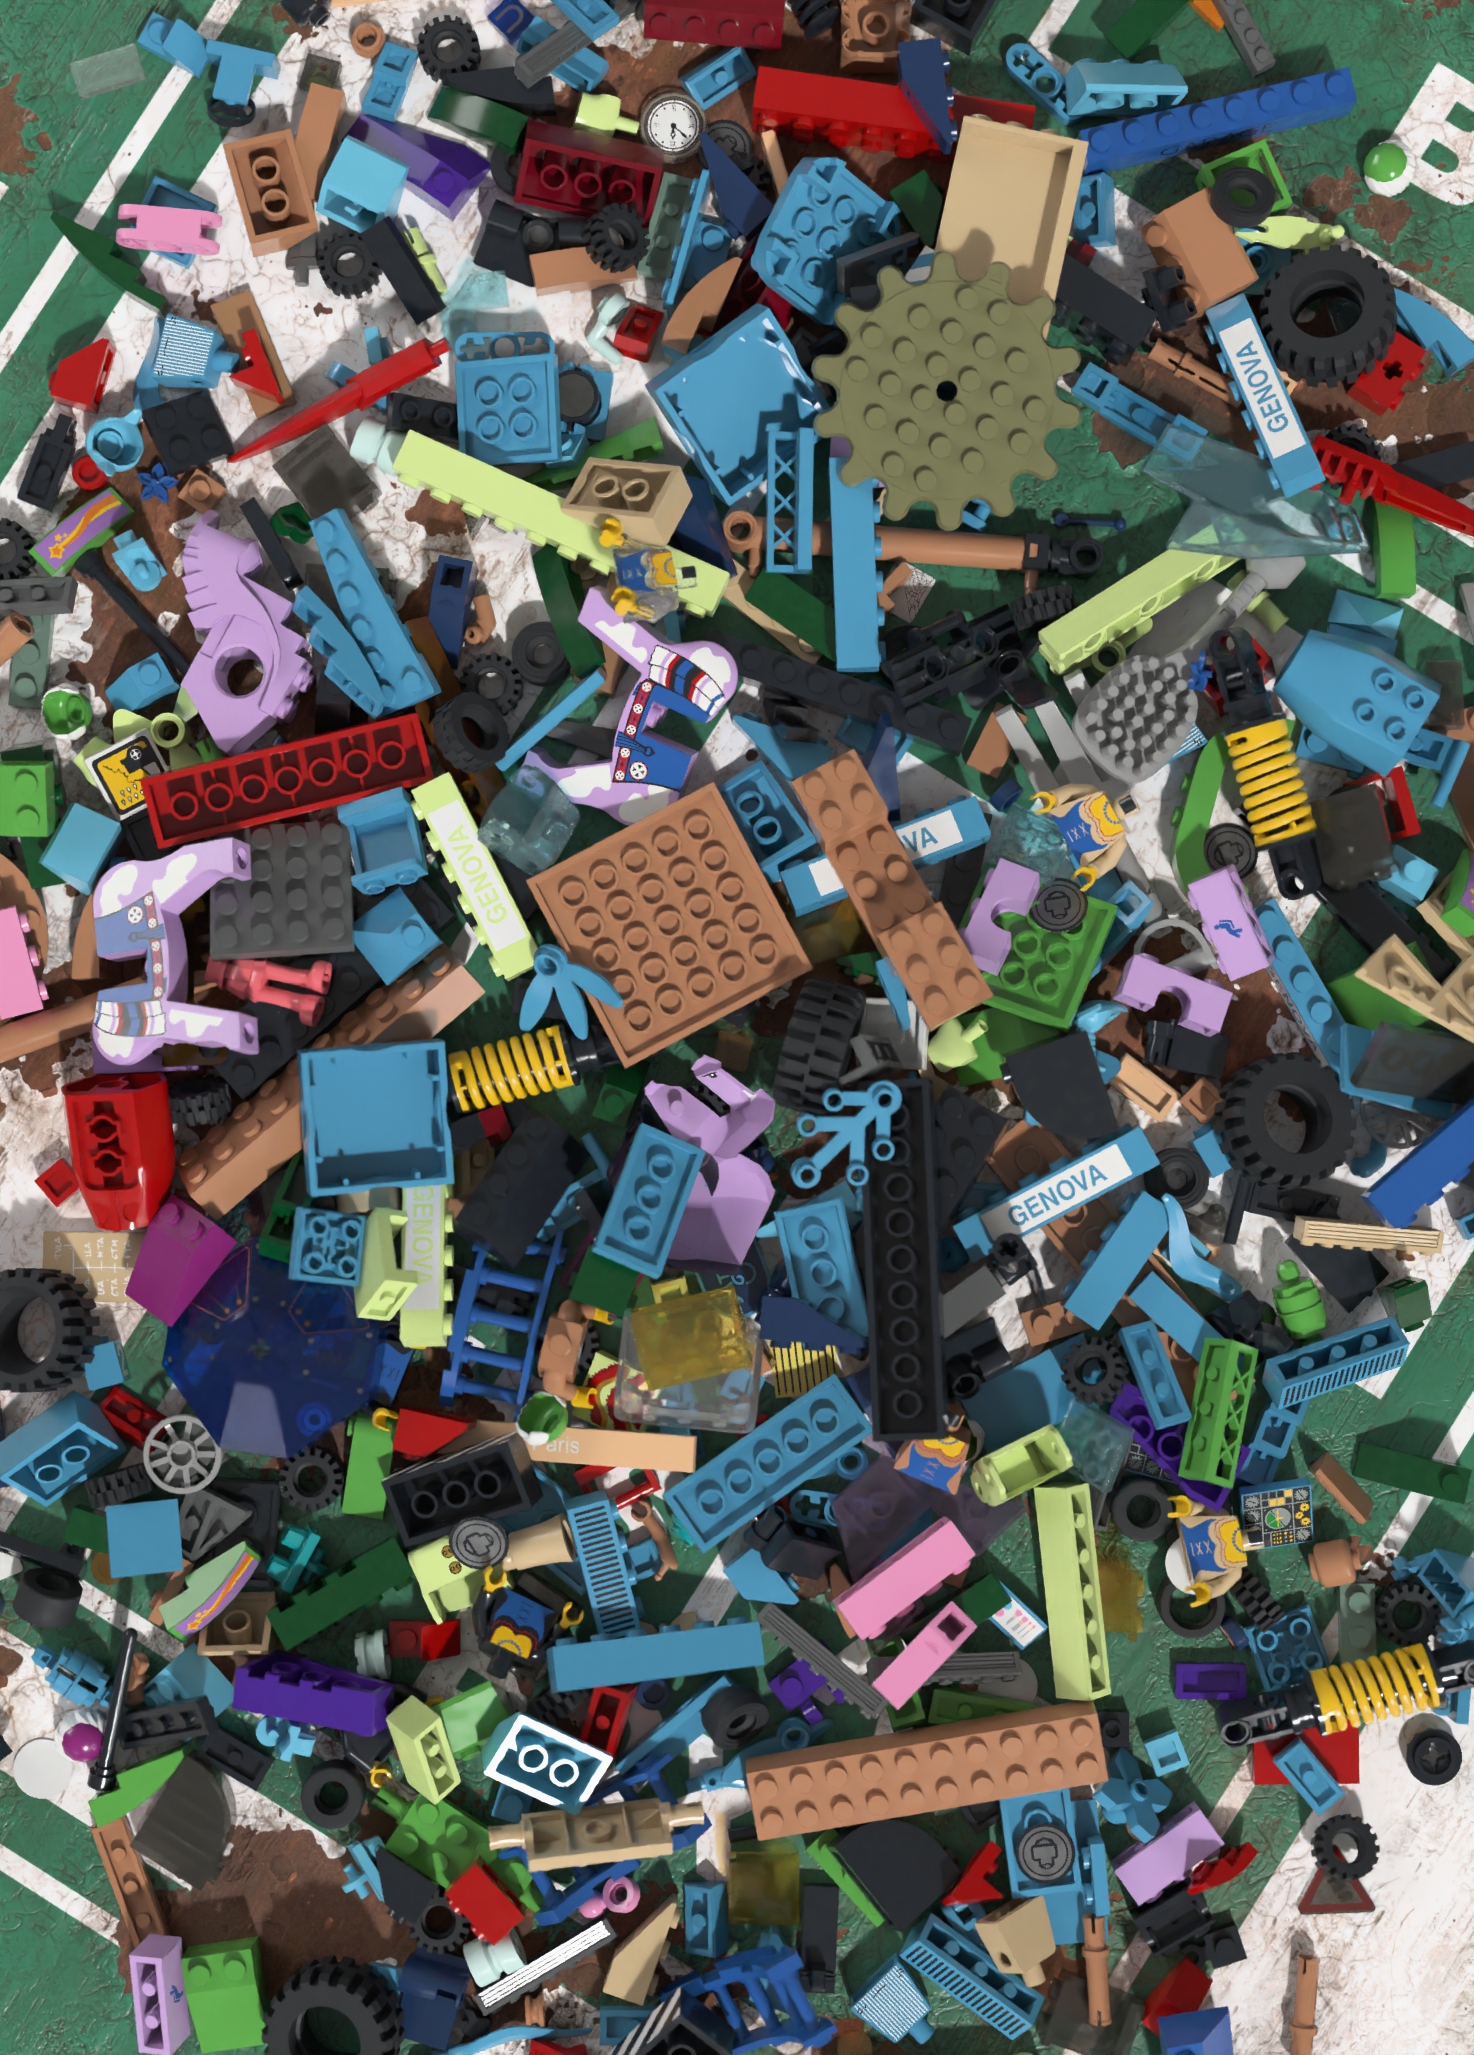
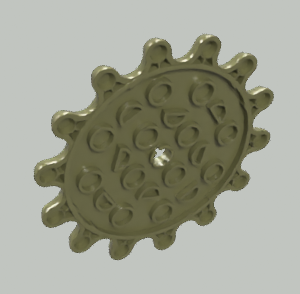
M939 251L931 259L928 278L917 284L908 282L899 268L888 265L880 269L877 274L876 281L881 291V299L875 308L863 310L852 303H843L834 312L835 323L847 335L848 344L841 354L834 356L820 355L812 363L813 376L819 381L832 385L837 393V400L834 406L817 414L813 421V428L820 437L830 438L839 436L848 441L851 452L848 460L842 464L838 472L841 483L851 488L860 485L867 479L881 481L886 489L882 509L884 515L890 520H901L914 503L926 501L935 509L938 526L945 531H953L962 523L964 506L973 499L985 501L991 511L999 517L1009 516L1016 506V500L1011 487L1016 476L1022 473H1029L1040 480L1047 481L1052 479L1058 472V462L1045 446V439L1048 433L1057 428L1072 429L1081 421L1082 412L1075 403L1060 398L1056 389L1057 382L1061 376L1078 368L1081 362V355L1073 346L1053 347L1045 341L1043 336L1044 327L1052 319L1056 311L1053 299L1046 295H1039L1026 304H1017L1011 300L1008 294V285L1012 273L1010 267L1004 262H993L987 267L980 279L966 281L958 273L955 256L949 251ZM944 381L952 382L957 389L956 397L948 402L939 399L936 393L937 386Z

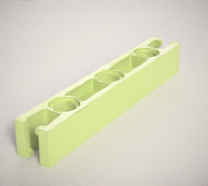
M1220 516L1039 631V640L1042 643L1039 646V652L1059 675L1239 561L1241 559V552L1237 548L1242 545L1243 538Z

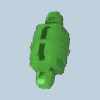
M1288 1259L1277 1263L1276 1273L1278 1281H1282V1283L1271 1289L1277 1310L1276 1315L1280 1319L1283 1330L1286 1331L1290 1338L1301 1339L1299 1341L1301 1347L1323 1340L1322 1335L1318 1333L1329 1328L1326 1321L1328 1317L1323 1306L1324 1300L1320 1297L1317 1285L1314 1284L1312 1278L1299 1277L1301 1275L1300 1270L1293 1260Z

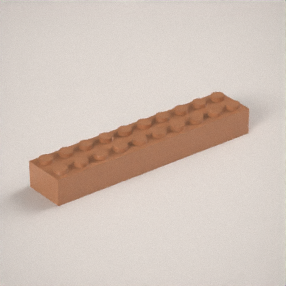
M440 937L443 944L387 986L385 984L381 988L373 990L365 1002L354 1011L346 1013L338 1025L328 1033L319 1036L309 1049L431 1039L481 997L485 990L462 960ZM297 1057L292 1059L286 1069L278 1076L266 1081L261 1086L259 1092L251 1099L239 1104L233 1111V1114L224 1122L212 1127L206 1137L198 1144L185 1150L175 1163L189 1195L216 1221L303 1148Z
M1092 1700L1068 1702L746 1758V1776L758 1841L1109 1781L1098 1715Z

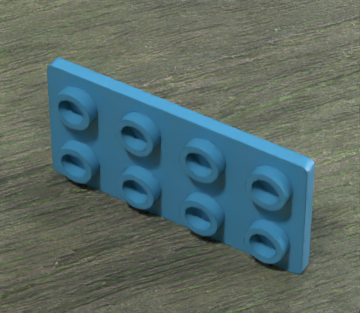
M703 169L700 179L694 178L689 199H692L690 204L691 212L685 211L680 227L682 245H675L671 259L673 278H666L662 291V299H664L662 308L667 310L668 321H670L680 304L683 291L689 292L703 277L727 262L733 239L722 226L703 222L711 192L710 170Z
M1394 1022L1373 1031L1348 1023L1341 1025L1340 1090L1344 1093L1447 1121L1452 1116V1056L1447 1053L1450 1052V1038L1399 1022Z
M1094 1798L1071 1800L1083 1890L1043 1895L1055 1945L1085 1942L1082 1915L1086 1913H1092L1094 1928L1096 1916L1105 1915V1941L1109 1938L1107 1915H1110L1105 1846L1099 1832L1097 1801Z

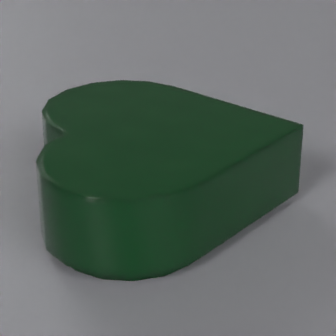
M300 502L280 507L270 518V524L276 533L282 536H289L296 543L306 544L314 537L309 524L312 520Z

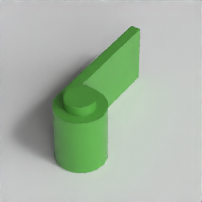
M359 1410L357 1416L351 1415L347 1436L353 1438L342 1513L383 1520L387 1497L381 1481L391 1473L393 1454L395 1452L392 1448L398 1419L389 1416L386 1418L385 1424L391 1429L387 1432L376 1428L372 1423V1419L362 1410Z

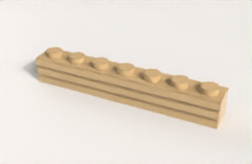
M1296 1216L1293 1237L1299 1240L1300 1244L1306 1246L1320 1243V1246L1333 1248V1245H1340L1344 1249H1353V1246H1356L1365 1251H1373V1248H1380V1251L1387 1253L1399 1250L1403 1254H1413V1251L1421 1255L1432 1256V1253L1441 1254L1445 1232L1434 1227L1409 1225L1402 1230L1399 1227L1395 1230L1389 1229L1383 1223Z

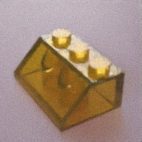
M734 1285L631 1310L638 1359L649 1391L752 1367L753 1344Z

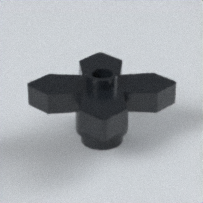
M1249 1290L1237 1295L1229 1303L1230 1310L1219 1305L1208 1311L1204 1316L1208 1323L1223 1338L1258 1349L1255 1368L1264 1360V1353L1271 1357H1276L1285 1353L1293 1344V1341L1281 1327L1275 1326L1276 1312L1274 1308L1267 1302L1258 1300Z

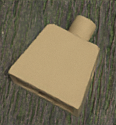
M1043 1895L1011 1899L974 1923L996 1967L1001 1973L1022 1974L1026 1987L1040 1985L1046 1980L1040 1962L1055 1952L1056 1946Z

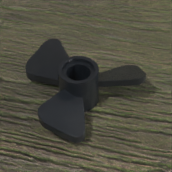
M1048 624L1032 628L1024 637L1020 651L1011 649L1003 652L994 661L992 668L986 667L983 669L986 677L985 680L964 690L965 700L973 710H981L1005 689L1015 698V702L1022 709H1032L1051 702L1058 697V692L1054 687L1039 681L1038 673L1029 663L1042 644L1039 640V631L1046 628Z

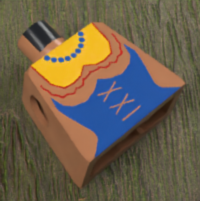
M948 1404L949 1438L945 1440L904 1441L896 1454L893 1469L956 1495L971 1437V1431L961 1426L966 1415L965 1411L957 1405Z

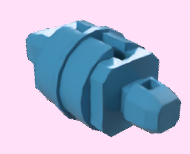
M39 1644L31 1658L42 1669L45 1667L49 1668L44 1676V1679L50 1683L49 1688L62 1695L63 1699L67 1698L78 1706L83 1703L90 1708L97 1698L100 1705L109 1709L113 1686L111 1684L108 1687L106 1686L110 1676L104 1671V1665L94 1660L93 1656L86 1655L77 1648L70 1650L64 1646L60 1653L56 1655L54 1654L56 1650L47 1645ZM60 1664L72 1671L74 1675H70L61 1668H58ZM83 1678L96 1687L92 1689L80 1681V1679Z

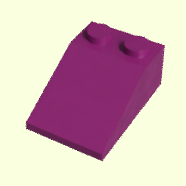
M172 1194L149 1223L125 1294L169 1327H172L237 1242L211 1220Z

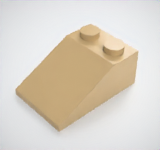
M589 457L560 509L563 514L600 529V526L606 519L613 518L623 528L621 536L632 544L665 548L693 495L680 466Z

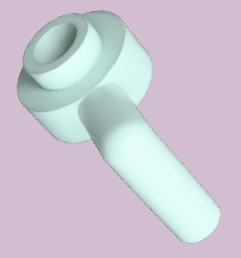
M616 293L613 297L608 294L603 298L597 307V311L600 313L597 318L598 321L586 338L587 343L614 366H617L622 361L624 355L603 339L609 329L613 328L620 321L630 305V302L620 293Z

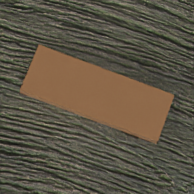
M250 289L210 305L222 336L228 341L227 348L229 352L238 353L240 356L238 372L249 368L240 348L246 345L242 333L255 328L261 338L285 402L278 404L246 391L257 419L297 404Z

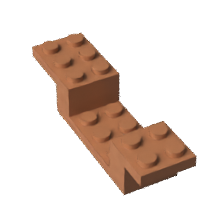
M852 749L792 781L791 786L808 814L809 827L890 972L893 977L898 975L928 1030L931 1031L992 998L993 993L942 903H934L887 820L888 808L855 750Z

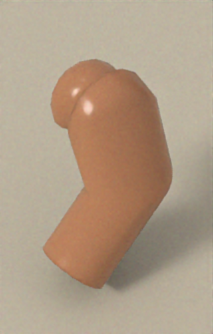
M489 594L472 598L477 616L471 625L465 629L464 635L466 641L474 645H481L486 642L496 627V618Z

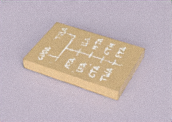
M44 1231L43 1269L62 1270L61 1273L73 1275L76 1277L74 1284H84L89 1290L83 1297L94 1298L95 1302L137 1303L127 1296L125 1291L146 1232Z

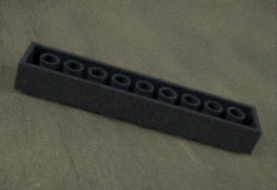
M929 1078L887 1080L899 1088L902 1097L898 1110L890 1115V1141L894 1146V1154L890 1159L881 1161L872 1153L871 1145L876 1139V1118H874L865 1126L864 1166L868 1170L869 1177L862 1185L873 1442L945 1440L949 1438L934 1087L933 1081ZM876 1081L858 1082V1091H867ZM887 1093L881 1094L878 1098V1103L881 1105L887 1104L890 1100V1095ZM880 1144L877 1147V1153L885 1154L889 1148L888 1144Z

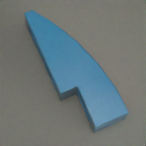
M1394 288L1397 328L1403 336L1424 350H1430L1448 377L1474 360V344L1458 326L1428 303Z

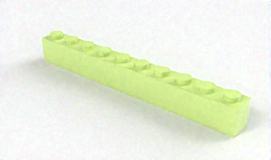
M409 429L392 466L396 476L399 477L398 482L414 490H417L418 486L430 490L429 495L442 503L449 504V501L452 500L463 505L461 510L473 517L480 518L482 514L494 519L493 524L504 531L512 533L513 529L525 533V539L541 547H544L545 543L558 548L557 553L569 560L576 561L577 557L590 562L589 568L603 575H608L609 571L618 575L613 552L620 557L632 555L616 544L610 547L603 546L599 539L603 533L600 529L563 514L560 508L565 501L564 498ZM635 545L640 548V551H649L641 556V564L647 570L644 579L647 587L658 589L653 592V597L667 604H671L673 600L685 605L684 610L698 618H703L704 615L713 618L729 583L730 573L668 545L665 548ZM671 551L678 584H658L655 580L657 569L653 566L651 557L658 553ZM695 566L697 577L683 579L680 567Z

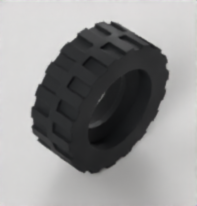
M473 691L463 692L442 704L436 710V716L432 723L434 725L433 735L436 738L438 748L444 754L443 756L455 768H459L465 773L472 772V774H475L496 764L506 756L505 753L509 749L508 742L510 740V734H508L507 730L508 726L502 717L501 711L495 707L491 700L486 699V696L476 694ZM462 717L468 719L478 731L481 739L480 748L476 747L466 736L462 727Z

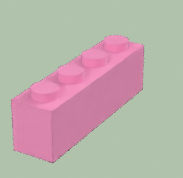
M943 1516L832 1601L862 1641L867 1637L873 1639L886 1629L885 1623L894 1616L900 1618L909 1613L915 1606L913 1602L923 1594L930 1596L939 1590L943 1585L941 1581L951 1573L957 1575L964 1571L971 1564L969 1559L976 1554L949 1518Z

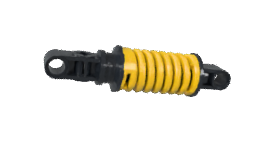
M1241 627L1218 630L1210 637L1208 649L1217 674L1218 687L1225 702L1222 708L1224 713L1229 715L1228 718L1231 725L1223 730L1221 735L1227 742L1228 747H1230L1228 750L1231 757L1240 756V758L1233 761L1232 767L1235 771H1241L1236 775V781L1239 784H1245L1240 788V795L1249 797L1244 800V808L1253 810L1247 815L1248 821L1251 823L1265 821L1251 826V832L1255 834L1256 847H1254L1255 853H1269L1280 894L1288 900H1298L1314 894L1320 888L1321 875L1317 868L1310 839L1321 834L1320 829H1317L1316 822L1312 817L1311 805L1303 802L1308 798L1307 792L1305 790H1297L1304 785L1301 777H1293L1300 773V767L1297 764H1289L1296 760V753L1294 751L1284 752L1293 745L1292 740L1287 738L1289 737V729L1286 722L1287 716L1286 713H1274L1273 709H1271L1272 705L1269 701L1272 699L1270 691H1266L1263 672L1258 663L1250 633ZM1229 636L1234 642L1233 652H1230L1227 647ZM1296 874L1303 880L1302 890L1296 885Z
M562 1021L558 1025L545 1028V1030H537L535 1042L530 1033H524L522 1035L523 1045L520 1044L517 1036H513L509 1039L511 1047L509 1049L505 1040L497 1041V1052H495L491 1043L485 1044L483 1046L485 1055L481 1054L479 1047H472L470 1052L473 1064L466 1050L453 1053L446 1052L448 1084L446 1109L455 1107L459 1117H464L473 1111L485 1109L488 1106V1102L493 1106H498L501 1104L502 1099L509 1103L514 1100L515 1096L519 1099H524L528 1093L533 1096L538 1095L541 1089L544 1092H550L553 1086L558 1089L573 1085L575 1087L581 1084V1073H584V1071L594 1070L598 1072L602 1071L603 1067L621 1064L622 1062L601 1023L595 1025L588 1023V1036L582 1040L573 1031H569ZM667 1047L650 1056L662 1053L667 1049Z
M1423 1640L1409 1647L1395 1649L1393 1654L1383 1652L1380 1658L1374 1655L1369 1656L1367 1661L1359 1658L1354 1661L1353 1665L1349 1662H1343L1340 1669L1332 1665L1328 1668V1671L1327 1668L1312 1671L1305 1670L1302 1674V1684L1289 1687L1286 1684L1278 1690L1260 1692L1250 1697L1223 1702L1216 1708L1214 1713L1221 1740L1228 1747L1240 1748L1263 1740L1277 1739L1291 1733L1295 1735L1302 1734L1303 1729H1309L1310 1727H1315L1321 1737L1324 1738L1328 1734L1338 1732V1730H1346L1347 1718H1349L1351 1726L1356 1728L1361 1725L1359 1715H1362L1366 1724H1372L1374 1722V1711L1380 1721H1384L1388 1717L1386 1708H1389L1392 1717H1399L1401 1715L1399 1705H1402L1406 1714H1412L1414 1707L1411 1696H1413L1416 1708L1420 1711L1426 1710L1427 1705L1428 1708L1446 1707V1694L1474 1688V1640H1467L1436 1650H1431L1427 1641Z

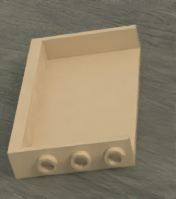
M973 114L971 117L964 115L934 254L943 250L951 252L956 258L959 275L966 281L980 279L991 263L996 261L1004 262L1010 267L1012 273L1008 285V294L1013 302L1026 304L1039 295L1049 296L1055 302L1089 142L1063 137L1059 132L1052 129L1035 131L1026 129V126L1019 122L1010 121L1002 124L993 122L990 117L981 114ZM1050 321L1046 323L1043 330V336L1045 341L1047 339Z

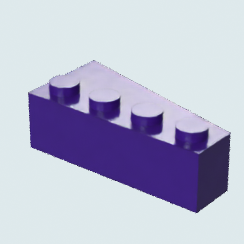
M277 1649L270 1654L263 1655L236 1668L232 1709L355 1732L359 1736L371 1737L388 1727L386 1717L393 1711L395 1684Z

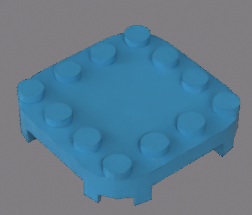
M804 157L790 174L759 235L755 252L751 257V266L758 272L759 277L769 288L812 321L826 328L841 329L835 323L834 312L840 304L846 303V297H851V294L844 296L837 291L836 259L900 236L901 224L898 214L901 210L894 201L883 200L845 168L846 162L836 157Z

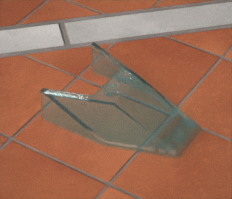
M1168 423L1141 467L1143 473L1194 499L1166 542V549L1253 560L1367 553L1370 549V544L1354 506L1341 503L1337 497L1322 489L1313 491L1308 488L1286 498L1282 487L1274 489L1266 471L1272 468L1270 461L1262 460L1259 455Z

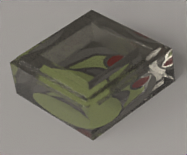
M308 53L299 83L300 90L308 92L311 82L336 89L343 67L342 63Z

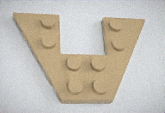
M1452 871L1416 907L1423 915L1425 921L1440 934L1449 948L1455 951L1463 960L1447 979L1440 985L1395 934L1385 940L1354 975L1474 1043V934L1465 938L1439 918L1446 903L1441 898L1451 878Z

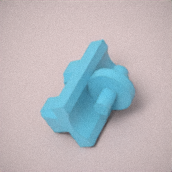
M128 530L115 537L113 540L118 551L112 553V556L134 587L140 591H150L156 588L161 581V577L167 575V572L143 538L138 540L133 530Z
M266 1715L257 1722L255 1727L258 1741L265 1746H274L279 1759L290 1762L293 1753L310 1757L316 1740L315 1733L310 1732L311 1725L309 1723Z
M377 1835L361 1843L355 1840L346 1847L361 1872L358 1873L352 1863L345 1866L343 1870L349 1880L342 1885V1889L345 1893L355 1889L359 1897L363 1899L370 1894L364 1884L368 1881L379 1901L382 1900L384 1903L379 1872L373 1862L376 1860L375 1848L377 1845L380 1844L384 1848L385 1845Z

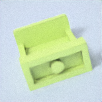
M375 1207L365 1222L359 1287H353L356 1313L359 1318L390 1321L418 1285L417 1272L398 1270L396 1268L393 1239L408 1220L407 1211L394 1210L391 1207Z

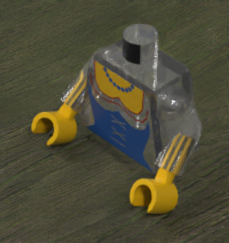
M613 518L606 519L600 526V530L603 532L599 537L600 543L605 547L615 544L616 548L613 549V562L617 589L612 595L611 601L618 603L615 611L623 617L624 624L639 620L655 623L669 612L679 608L678 589L697 587L695 566L674 568L672 554L669 549L648 546L639 543L625 533L622 534L623 528L621 524Z

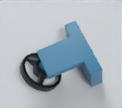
M208 39L205 53L211 65L219 66L213 97L207 102L208 117L213 122L226 127L245 126L251 123L256 116L255 103L249 98L254 75L278 80L281 65L276 54ZM242 105L250 107L252 111L249 115L246 114ZM222 112L228 116L237 115L240 119H226L215 113Z

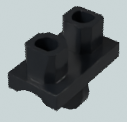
M1164 265L1142 272L1147 286L1141 289L1145 301L1143 304L1159 314L1155 322L1159 321L1162 333L1186 326L1185 321L1196 315L1197 309L1194 300L1190 296L1180 300L1177 298L1174 287L1186 283L1183 267L1181 265L1171 267Z

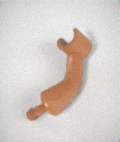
M643 1498L639 1502L647 1508V1514L641 1515L632 1509L631 1516L634 1520L644 1523L659 1549L660 1559L664 1562L654 1574V1579L659 1581L663 1578L662 1576L669 1567L677 1570L678 1560L667 1533L652 1514L653 1505L651 1501Z

